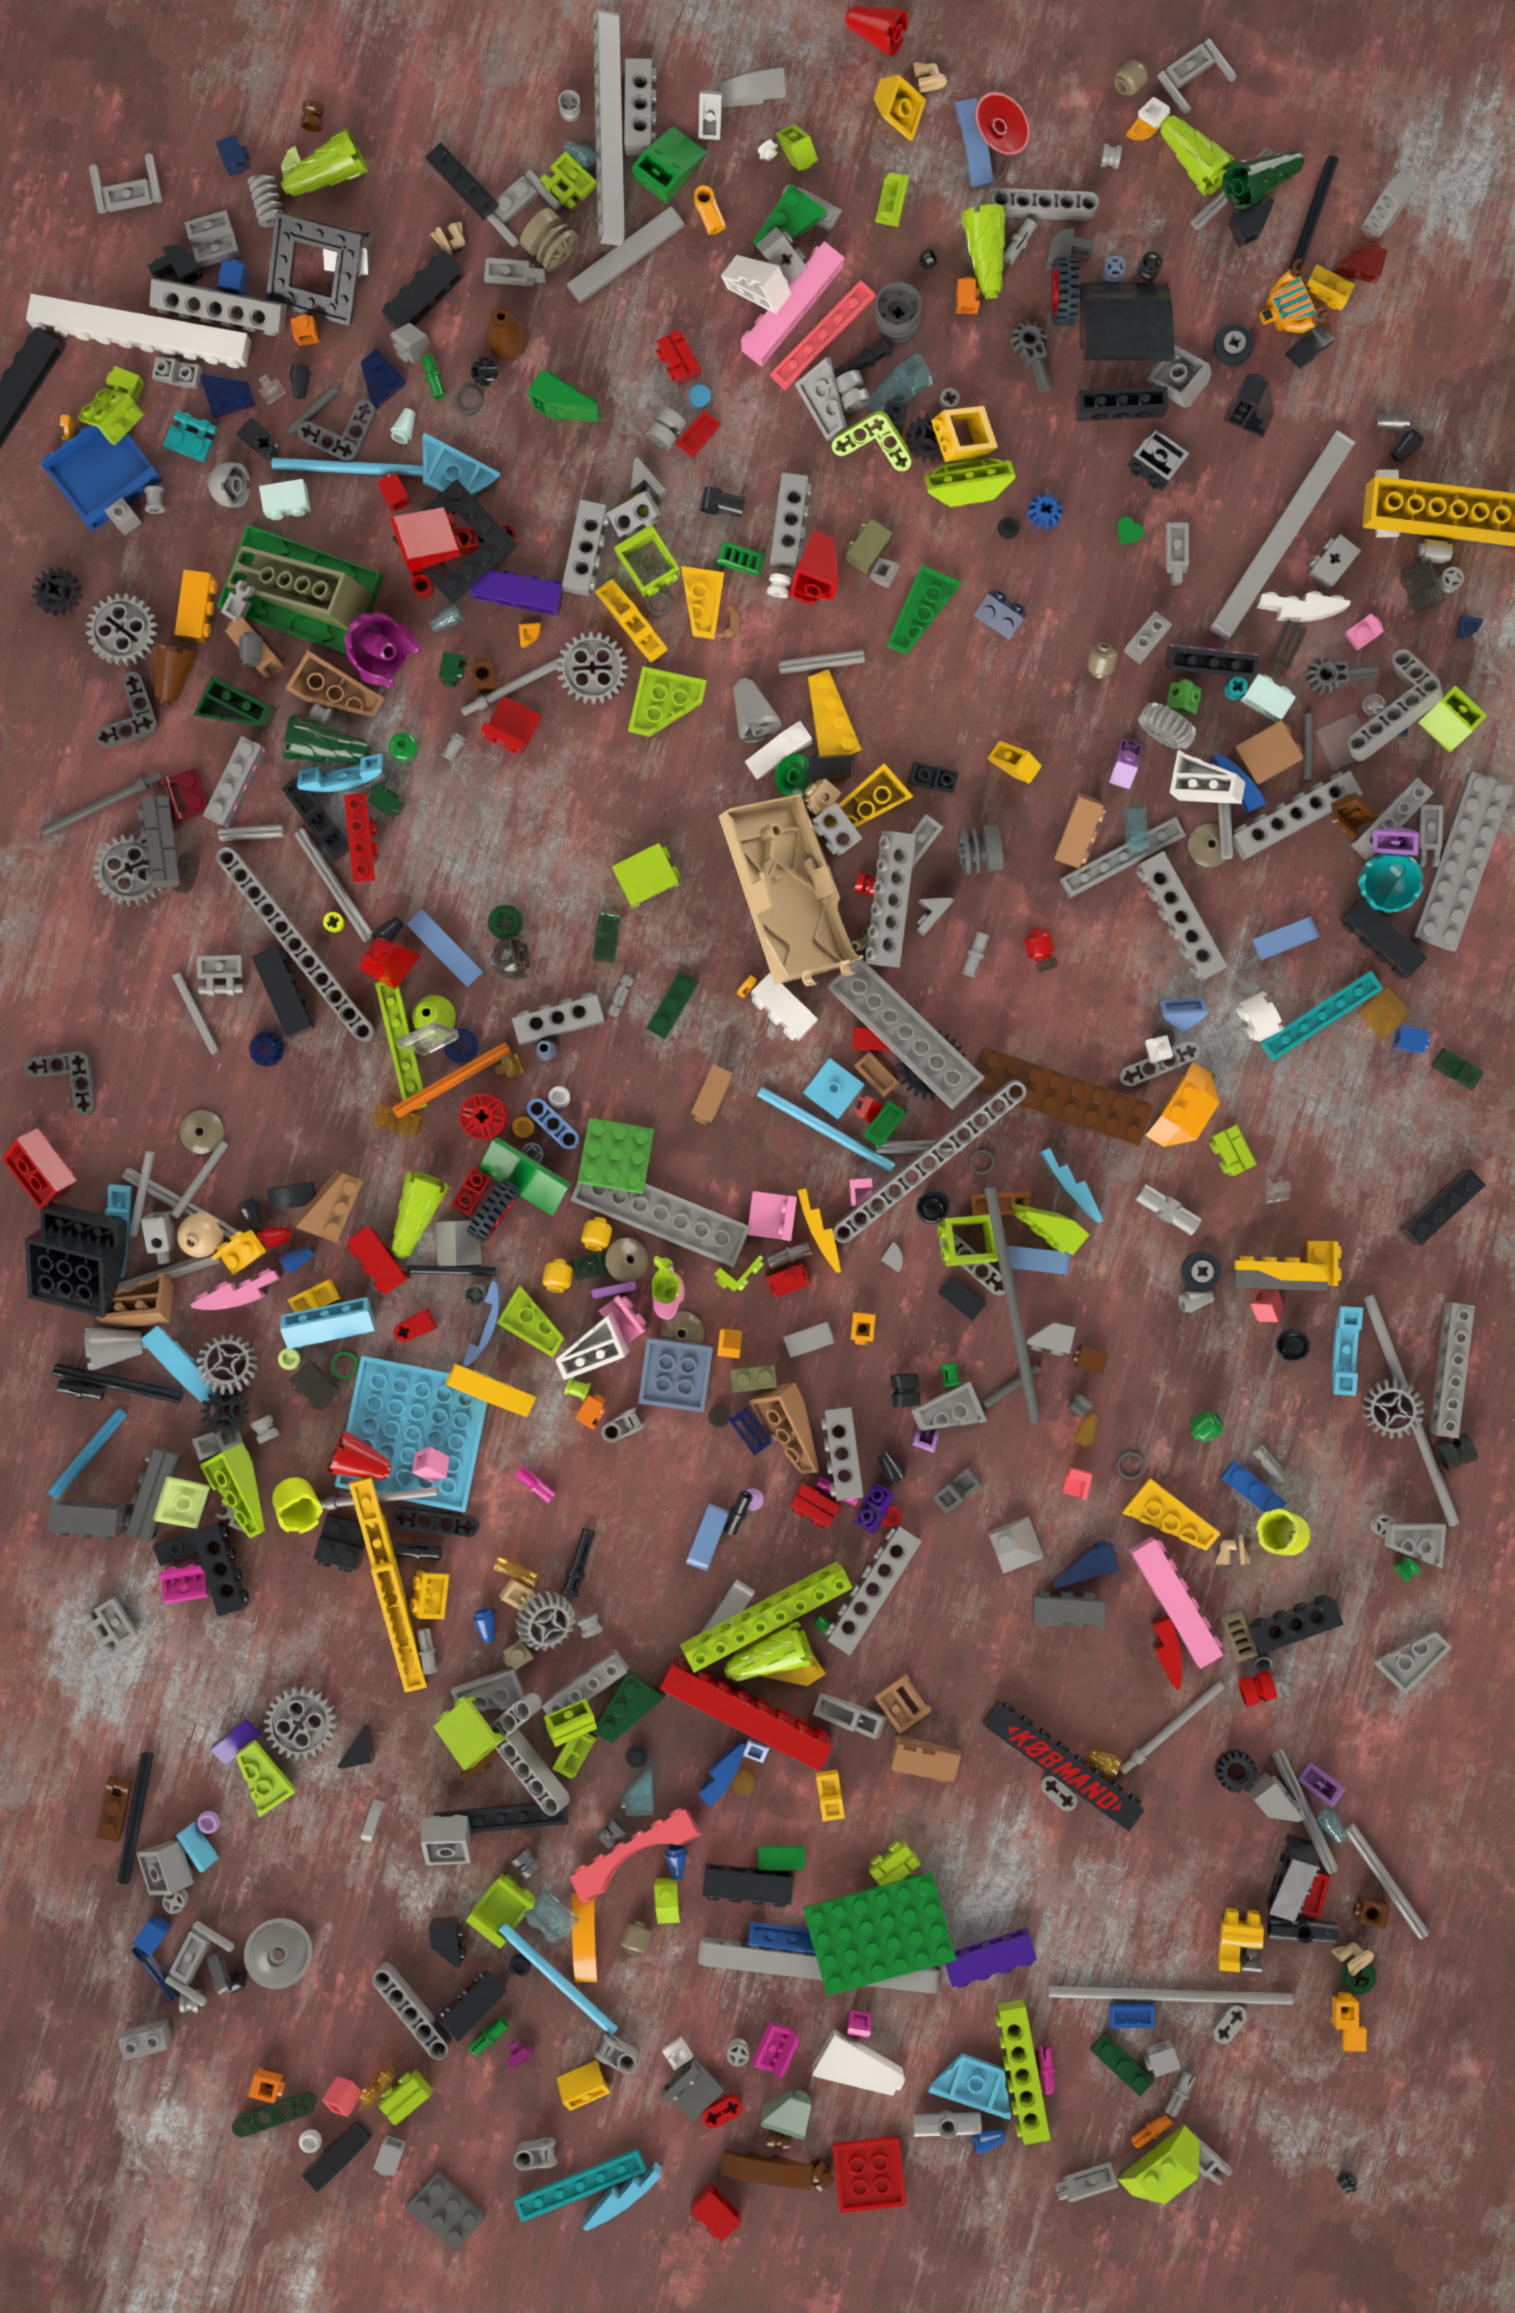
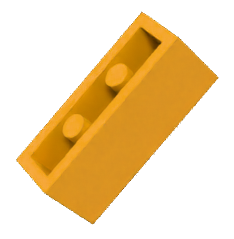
M183 570L175 636L179 640L206 644L207 637H210L211 625L209 624V619L214 613L212 597L217 591V582L210 573Z

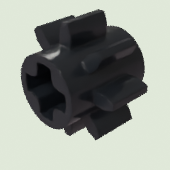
M479 357L478 361H474L471 366V376L475 383H480V386H490V382H495L498 376V368L494 361L489 360L488 357Z

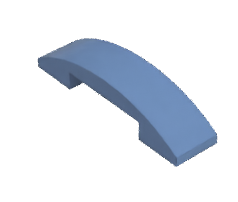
M976 98L958 101L954 104L958 125L961 126L971 188L993 184L988 144L979 133L975 120V109L978 103Z
M423 909L407 923L408 927L467 987L483 973Z
M493 1280L491 1282L485 1299L486 1303L493 1306L479 1345L475 1343L469 1345L463 1363L464 1366H469L483 1353L495 1333L501 1310V1292L498 1281Z

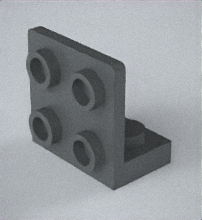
M694 2057L662 2087L661 2098L667 2104L673 2100L686 2116L693 2121L724 2092V2088Z

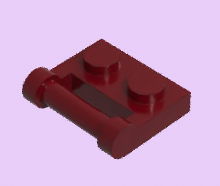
M196 768L159 780L160 787L164 789L165 795L169 797L173 823L204 814L209 802ZM178 784L187 811L180 812L172 785Z

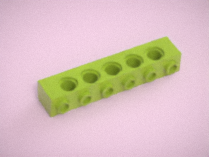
M1024 2000L997 2004L998 2012L995 2013L997 2027L1001 2026L1003 2033L999 2035L1001 2049L1005 2048L1007 2055L1003 2057L1005 2071L1009 2070L1011 2078L1007 2079L1009 2093H1014L1015 2100L1011 2101L1013 2115H1018L1019 2120L1018 2123H1015L1017 2136L1022 2137L1024 2145L1049 2141L1050 2134ZM1013 2024L1019 2026L1016 2031L1008 2030L1009 2026ZM1015 2047L1023 2048L1020 2053L1012 2052ZM1019 2069L1027 2070L1024 2075L1016 2074ZM1024 2091L1031 2092L1028 2097L1020 2096ZM1029 2113L1035 2114L1032 2119L1024 2118Z

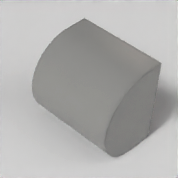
M879 557L869 577L875 583L889 588L900 566L896 562Z

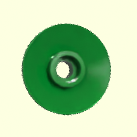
M790 754L785 756L777 765L775 783L779 792L785 797L798 794L803 796L806 789L812 784V780L807 779V759L802 755Z

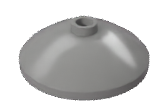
M284 1918L271 1919L259 1925L249 1936L244 1950V1963L247 1972L256 1983L270 1989H282L295 1984L307 1972L312 1959V1943L306 1930L298 1923ZM275 1953H281L282 1958L280 1960L274 1959Z

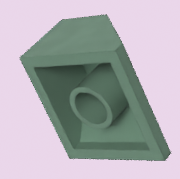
M788 2090L763 2103L761 2106V2126L804 2140L811 2110V2096H808L802 2090Z

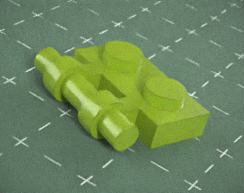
M566 151L550 167L555 175L550 178L544 174L540 179L545 188L559 199L563 207L567 206L571 211H574L577 207V204L572 200L575 195L583 201L597 186V182ZM561 182L568 187L566 192L558 186Z

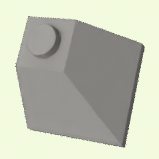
M1029 1516L987 1532L1003 1574L1044 1558Z

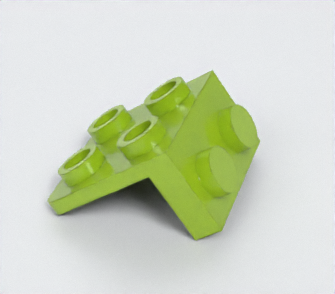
M105 388L98 391L95 396L96 398L82 408L78 419L83 423L98 427L111 444L116 445L144 414L129 394Z
M759 1255L737 1281L720 1267L714 1273L717 1276L715 1281L724 1289L728 1286L734 1292L737 1288L741 1291L749 1282L747 1279L748 1275L751 1272L756 1274L764 1265L761 1262L763 1257Z

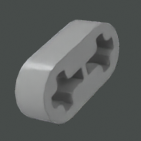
M1049 1773L1042 1776L1040 1780L1042 1791L1064 1811L1073 1810L1078 1801L1075 1793ZM1055 1780L1054 1785L1057 1791H1054L1051 1787L1046 1789V1781L1052 1782ZM1063 1793L1066 1797L1071 1795L1070 1799L1072 1802L1070 1804L1067 1802L1062 1804L1064 1801L1060 1794Z
M373 1800L361 1840L372 1843L385 1805L384 1801Z
M1230 2003L1212 2026V2034L1217 2042L1226 2044L1234 2038L1247 2020V2013L1244 2007L1239 2003ZM1233 2011H1239L1241 2016L1239 2018L1236 2016L1233 2018V2015L1231 2013ZM1219 2029H1222V2030L1225 2029L1226 2032H1227V2034H1226V2035H1224V2034H1221V2035H1220L1219 2032H1218V2030H1219Z

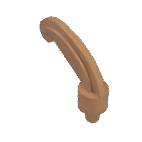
M732 606L727 607V612L731 613L730 628L724 629V632L719 634L720 638L724 636L728 638L738 632L740 619L737 610Z

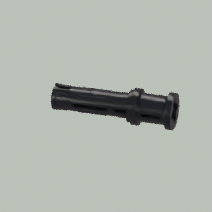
M879 339V342L870 348H863L861 354L833 369L835 379L848 371H859L866 366L873 367L875 362L886 356H892L885 339Z
M582 1528L571 1568L566 1570L567 1577L564 1587L560 1589L561 1593L572 1597H579L580 1593L578 1591L582 1579H585L583 1571L596 1533L595 1531Z

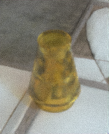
M1087 1413L1086 1418L1073 1435L1075 1437L1073 1442L1090 1448L1091 1444H1094L1099 1418Z
M1093 1748L1087 1761L1094 1764L1107 1776L1112 1775L1114 1777L1122 1763L1118 1756Z

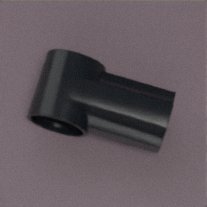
M706 486L703 491L700 511L711 515L722 513L742 518L746 497L723 493L719 488Z

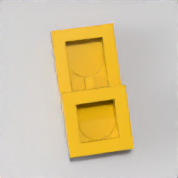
M329 1279L288 1299V1302L293 1312L327 1306L341 1298L332 1280Z
M838 1770L816 1773L823 1821L845 1818Z

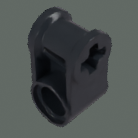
M252 417L236 433L249 447L253 448L266 460H272V458L278 456L279 446Z

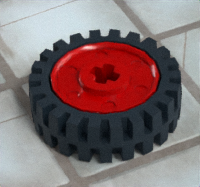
M1076 256L1056 257L1053 263V275L1051 278L1052 322L1054 326H1073L1076 324L1079 309L1080 273L1078 258Z
M502 1180L474 1216L467 1228V1232L481 1243H485L511 1210L520 1196L521 1190L508 1180Z

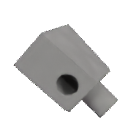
M173 1210L151 1212L141 1219L147 1253H156L157 1264L171 1262L169 1251L175 1248L177 1244L174 1216L171 1215Z

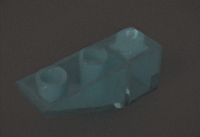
M919 353L900 363L870 396L871 401L867 404L872 413L876 411L885 412L887 401L902 403L933 384L929 367Z

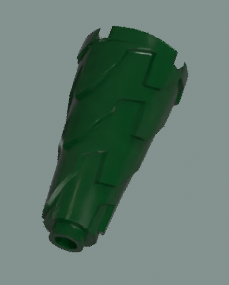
M1294 150L1249 161L1243 160L1229 165L1226 168L1229 170L1223 174L1222 180L1224 194L1228 202L1233 200L1236 204L1232 206L1242 210L1261 201L1265 195L1276 190L1278 186L1289 181L1292 176L1302 170L1304 157L1299 151Z
M290 715L284 741L286 749H283V759L361 763V757L371 756L372 746H368V742H365V739L347 735L327 726L300 719L294 715Z

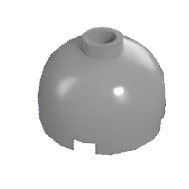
M225 462L217 465L212 470L208 479V487L212 498L220 505L236 508L244 506L250 494V489H246V481H250L247 469L240 463Z

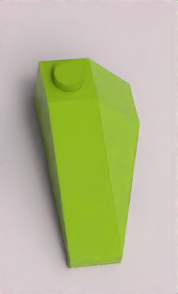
M241 1443L201 1464L200 1467L213 1490L218 1489L224 1497L222 1502L225 1506H231L235 1512L234 1518L248 1537L252 1538L264 1532L253 1462L244 1444Z

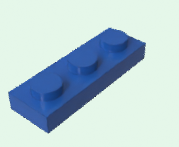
M1234 1460L1220 1476L1221 1479L1264 1513L1274 1509H1283L1287 1504L1285 1500Z
M750 1921L748 1947L814 1955L815 1951L808 1928Z

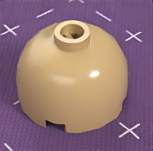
M197 1212L188 1216L182 1221L177 1230V1240L180 1248L193 1257L201 1258L211 1255L224 1240V1231L217 1224L219 1221L214 1216L204 1212Z

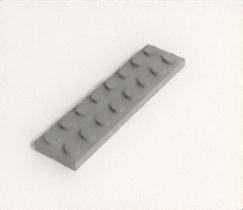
M1475 772L1469 773L1440 856L1439 866L1436 867L1412 938L1452 952L1457 950L1513 788L1512 785Z
M859 959L849 965L850 970L855 972V974L844 976L841 973L828 985V989L952 1110L984 1081L985 1077L866 964L863 959Z
M577 1183L570 1200L733 1268L750 1229L748 1225L648 1184H645L643 1194Z

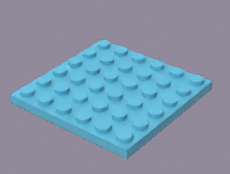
M362 1355L346 1431H349L390 1460L389 1465L392 1466L388 1478H383L382 1481L373 1480L376 1493L438 1487V1496L404 1500L466 1512L488 1402L446 1385L449 1372ZM432 1447L449 1457L447 1477L435 1482H429L412 1473L415 1452ZM337 1474L335 1487L350 1489V1481L362 1478Z

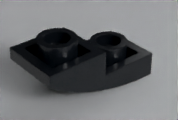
M1319 324L1298 340L1285 355L1301 369L1312 362L1318 353L1332 345L1335 338Z
M915 761L912 764L908 784L953 794L959 772Z
M313 1182L293 1183L289 1186H274L266 1189L271 1210L303 1207L316 1196Z

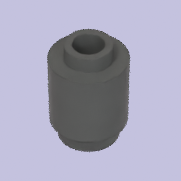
M245 632L244 636L239 637V659L242 660L243 666H260V661L262 660V638L257 636L255 632Z

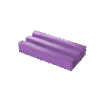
M636 1281L594 1289L591 1290L592 1297L596 1299L634 1291L637 1289Z

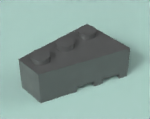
M1045 1590L1038 1591V1594H1032V1622L1034 1625L1061 1627L1063 1625H1076V1628H1084V1625H1098V1629L1105 1630V1602L1099 1595H1095L1096 1592L1083 1591L1082 1595H1073L1072 1591H1060V1594H1051V1591Z

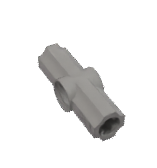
M1147 1184L1143 1185L1135 1198L1138 1203L1153 1211L1154 1215L1169 1224L1172 1223L1189 1235H1192L1197 1230L1202 1220L1184 1209L1182 1204L1167 1195L1164 1196Z
M943 2110L939 2114H913L914 2137L942 2136L945 2139H951L956 2135L981 2134L980 2112L953 2113L950 2110ZM946 2121L952 2122L950 2127L942 2126Z

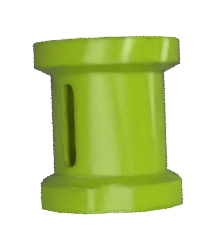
M571 1377L564 1394L574 1395L585 1402L592 1383L588 1382L586 1384Z

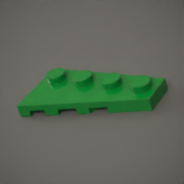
M921 565L886 647L907 655L962 582Z

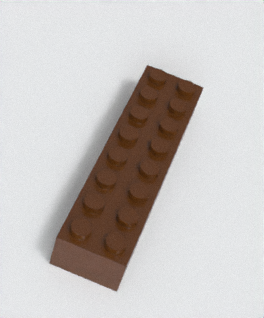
M987 1047L982 1050L976 1068L985 1077L984 1081L972 1091L991 1097L1009 1081L1019 1080L1026 1088V1095L1023 1100L1015 1105L1016 1107L1134 1147H1138L1141 1144L1154 1105ZM1014 1085L1010 1088L1009 1093L1012 1096H1018L1022 1089L1019 1085Z

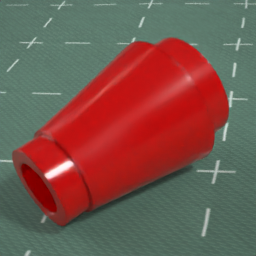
M289 1227L262 1228V1231L257 1232L259 1242L267 1250L292 1240Z

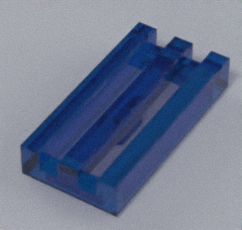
M747 1406L743 1408V1411H739L734 1417L729 1418L730 1423L753 1455H756L772 1443ZM745 1415L749 1417L751 1422L759 1431V1433L765 1440L764 1443H762L759 1440L757 1435L754 1433L752 1428L744 1419ZM740 1420L757 1443V1448H754L736 1421Z

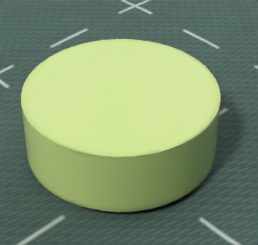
M285 1348L278 1356L280 1366L286 1370L297 1368L302 1360L301 1353L296 1348Z

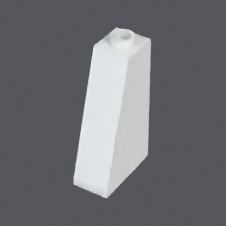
M835 2028L832 2029L811 2066L812 2075L815 2077L892 2096L896 2090L902 2088L905 2081L902 2067Z

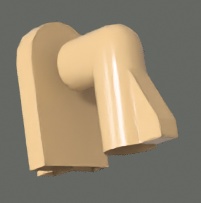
M913 63L916 78L930 75L918 79L919 93L937 90L946 85V76L939 73L937 64Z
M461 221L452 223L447 227L453 240L447 241L440 227L431 233V236L441 249H444L451 257L453 256L452 251L465 245Z
M1239 1535L1241 1565L1250 1564L1244 1546V1536ZM1235 1540L1221 1541L1216 1564H1231L1230 1550H1237Z
M1355 1942L1332 1949V1953L1340 1962H1343L1351 1955L1355 1956L1353 1960L1347 1963L1349 1973L1352 1976H1355L1358 1971L1367 1966L1374 1957L1370 1950L1363 1951Z

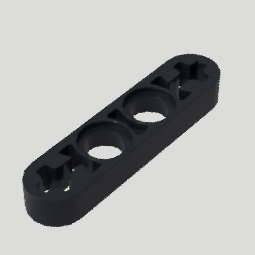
M401 1507L393 1514L394 1525L403 1529L462 1537H472L479 1530L478 1520L468 1515ZM402 1512H405L407 1517H413V1513H417L414 1520L415 1525H412L413 1520H406L404 1523H401V1519L398 1516ZM426 1514L431 1518L429 1526L424 1527L420 1524L419 1518L421 1515ZM448 1517L453 1521L451 1529L446 1530L441 1526L443 1518ZM457 1519H461L459 1524H466L468 1521H471V1525L475 1526V1529L467 1532V1528L459 1527V1531H455L458 1524Z

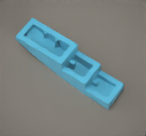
M1050 1148L1039 1152L1050 1173L1069 1198L1096 1223L1102 1222L1103 1218L1086 1182L1080 1181L1076 1183L1068 1164L1059 1167Z
M110 1184L108 1186V1208L105 1210V1215L127 1220L126 1252L120 1277L124 1278L130 1237L132 1186Z
M157 1325L141 1339L143 1344L166 1369L201 1403L202 1401L210 1400L207 1396L208 1393L213 1396L216 1395L212 1391L213 1383L209 1387H205L204 1383L207 1379H199L203 1372H197L196 1368L200 1365L185 1352L177 1341H173L160 1325Z
M655 2161L642 2178L637 2175L628 2179L621 2189H618L615 2185L611 2186L584 2218L583 2229L588 2231L627 2209L661 2177L662 2166Z

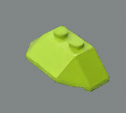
M980 458L945 464L934 469L930 474L924 475L928 493L950 507L994 500L1015 479V472L1011 461H1001L992 458Z
M1184 2124L1120 2174L1117 2179L1132 2196L1166 2204L1199 2178L1200 2141Z

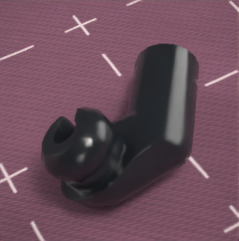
M237 1973L235 1979L231 1981L232 1991L228 1993L234 1994L244 1989L247 1976L243 1973Z

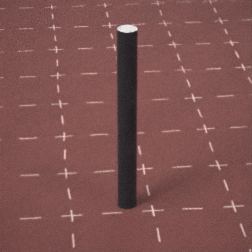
M408 1265L407 1274L496 1276V1267Z

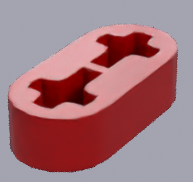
M731 2093L710 2104L703 2111L702 2120L705 2126L716 2128L737 2117L742 2111L741 2098ZM731 2101L733 2104L737 2103L736 2109L733 2110L731 2107L727 2108L728 2102ZM709 2112H712L713 2115L717 2114L716 2120L708 2119Z

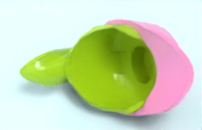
M655 1256L654 1265L659 1269L652 1279L654 1310L660 1318L668 1320L675 1315L678 1305L684 1300L685 1287L680 1276L674 1272L673 1262L670 1259Z

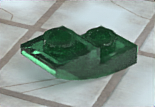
M607 1251L571 1259L576 1281L609 1273L605 1262Z

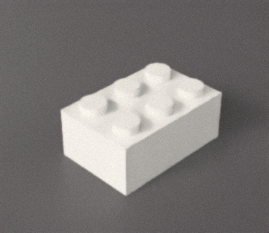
M771 973L751 991L752 1002L760 1010L764 1007L769 1012L767 1017L775 1025L780 1023L785 1028L783 1032L792 1041L796 1039L799 1042L818 1021V1018L782 983L774 984Z

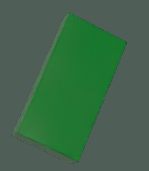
M889 1100L865 1130L863 1136L881 1148L906 1117L907 1112Z

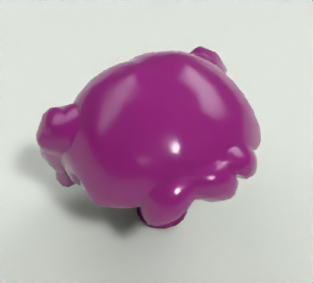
M382 612L357 615L350 622L348 631L344 635L347 656L356 669L359 670L361 679L364 682L383 685L388 688L394 686V681L391 677L405 664L410 652L419 653L422 650L420 644L416 642L413 633L405 624L396 623L389 615Z

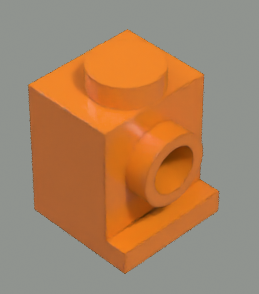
M966 276L958 279L956 286V313L978 314L980 290L979 287H976V279L974 277Z
M302 314L291 319L293 337L298 346L320 343L317 321L314 320L313 316Z
M596 1393L594 1396L589 1394L574 1419L594 1430L597 1425L594 1423V1420L599 1421L605 1412V1409L602 1407L606 1399Z
M258 2067L253 2076L248 2097L274 2104L278 2096L282 2097L286 2082H282L283 2075Z

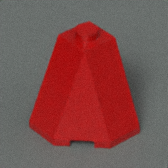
M814 530L796 568L789 597L806 604H814L818 599L823 598L826 600L834 599L839 583L834 538Z
M377 938L364 954L359 969L395 990L421 956L402 944Z

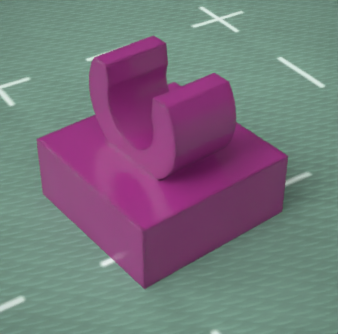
M519 2040L514 2041L507 2046L513 2056L506 2061L510 2068H514L534 2056L535 2053L531 2046L523 2048Z

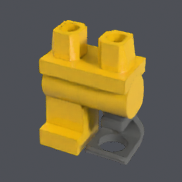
M1226 1908L1224 1918H1221L1217 1957L1219 1970L1240 1972L1241 1967L1242 1971L1262 1972L1258 1949H1263L1264 1928L1259 1911L1247 1910L1246 1920H1238L1239 1911L1234 1908ZM1240 1947H1245V1951L1240 1957Z

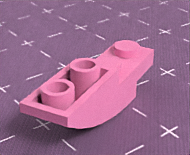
M269 1268L259 1273L258 1279L252 1282L248 1279L238 1284L239 1289L235 1283L228 1284L225 1281L215 1286L216 1291L209 1295L207 1292L196 1296V1301L190 1305L192 1308L203 1310L226 1309L245 1305L265 1297L266 1294L263 1287L282 1277L278 1270L271 1271Z

